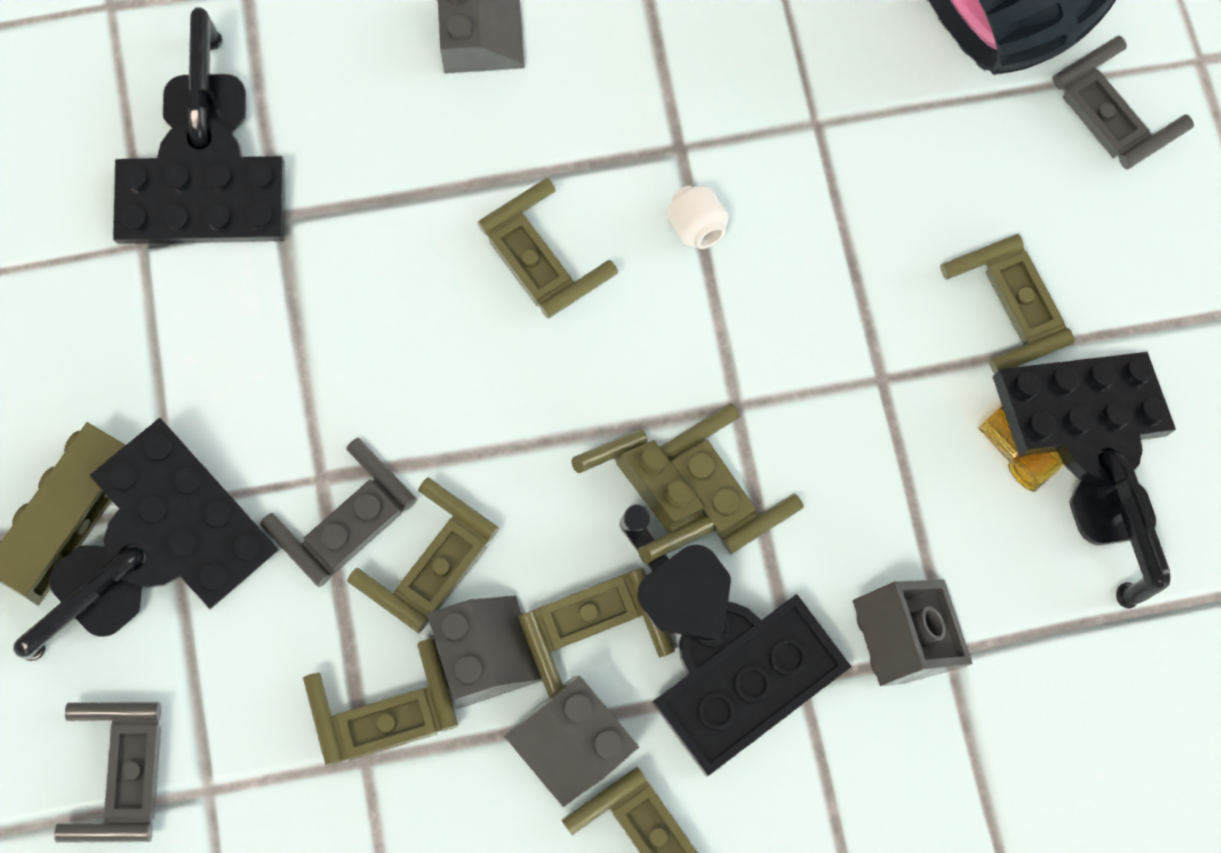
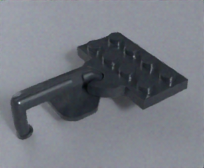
M195 7L190 14L189 75H178L172 78L164 88L163 118L172 129L169 130L161 141L157 158L115 159L113 240L117 244L284 241L285 160L282 156H242L241 147L232 133L246 118V89L240 79L233 75L210 74V50L217 49L223 40L222 35L217 32L208 12L202 7Z
M1148 352L1005 368L996 372L992 378L1019 457L1058 452L1065 467L1080 479L1070 498L1069 505L1081 536L1089 543L1098 546L1131 542L1143 579L1135 584L1125 582L1118 587L1116 598L1120 606L1131 609L1165 590L1171 581L1170 569L1155 530L1156 516L1147 491L1139 484L1134 470L1139 466L1142 456L1141 440L1166 437L1174 432L1176 428Z
M159 417L90 474L91 479L119 509L108 522L103 539L104 546H79L53 568L49 584L51 591L61 603L14 642L13 651L18 657L28 661L40 659L45 652V644L75 618L90 634L98 637L111 636L139 613L142 587H161L178 578H181L206 607L211 610L276 554L279 549ZM137 547H140L141 549L144 550V552H145V554H146L145 563H144V555H143V552H142L139 548H137Z
M642 505L630 506L624 512L619 522L621 531L637 552L641 546L655 540L646 528L650 522L649 511ZM690 545L670 559L667 555H664L650 563H646L652 572L639 584L637 591L638 602L657 629L663 632L681 634L679 639L680 661L687 673L686 677L651 703L705 777L711 775L851 668L846 658L798 594L791 597L762 620L749 608L728 602L731 585L730 574L709 548L702 545ZM719 637H721V638H720L718 641H716V642H710V641L716 640V639H718Z

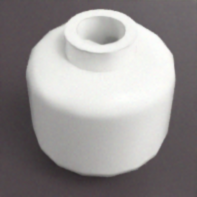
M688 185L680 188L672 196V202L666 212L667 220L680 241L688 247L709 248L719 242L726 233L725 228L729 220L728 213L714 191L707 186L693 187Z

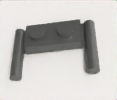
M1118 35L1053 75L1052 79L1054 85L1065 92L1062 98L1114 159L1118 156L1122 167L1129 170L1193 129L1194 122L1189 115L1184 114L1153 135L1149 132L1150 130L1103 74L1096 69L1127 49L1126 41Z
M360 438L351 441L346 450L374 480L369 479L304 537L305 541L303 543L290 532L274 513L268 514L260 522L261 527L317 587L323 586L334 573L398 518L403 511L408 510L417 501V498Z
M68 702L66 704V721H112L110 731L104 823H57L54 831L55 842H151L153 835L152 820H155L161 727L159 726L161 717L160 702Z

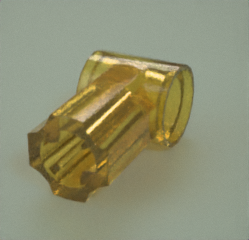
M1000 407L978 427L985 437L1009 461L1008 468L1012 476L1029 491L1036 492L1064 466L1058 452L1019 457L1003 407Z

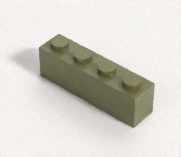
M88 422L85 423L80 431L74 432L69 437L64 447L65 453L55 467H50L45 471L39 481L38 491L29 503L23 504L17 510L12 520L13 526L3 540H0L1 584L37 606L41 604L51 589L49 578L53 568L73 550L82 545L112 502L91 479L90 474L126 444Z

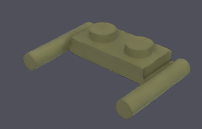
M549 178L543 179L477 221L481 231L489 238V242L535 305L540 307L547 319L618 274L616 266L609 259L574 282L525 217L524 211L556 192Z
M1019 234L1012 235L940 265L942 275L946 280L983 265L987 267L985 273L1024 345L990 359V367L994 374L1000 369L1018 367L1074 344V336L1071 330L1065 326L1062 316L1027 251H1025Z
M732 403L660 447L704 504L703 515L712 519L714 531L730 554H733L804 508L801 499L794 493L759 516L756 514V508L708 439H706L740 418L738 410Z
M635 430L572 458V467L577 473H582L615 459L617 466L666 531L670 532L639 548L638 554L644 563H650L714 531L712 519L708 516H703L701 513L705 508L704 504L655 440L647 443V435L643 430Z
M429 477L422 482L418 492L447 511L452 517L400 582L396 590L391 592L358 567L352 571L347 579L349 584L418 634L429 621L427 613L439 610L485 551L487 543L494 538L499 530L496 524Z
M643 567L518 616L548 697L563 685L551 654L552 651L640 616L644 618L658 657L675 652L669 633L657 629L638 602V587L646 577Z
M426 639L417 643L429 687L331 716L321 674L313 673L303 677L325 766L336 765L345 760L352 761L437 735V732L451 730L459 726L434 639Z
M638 767L561 820L572 836L610 809L639 853H698Z

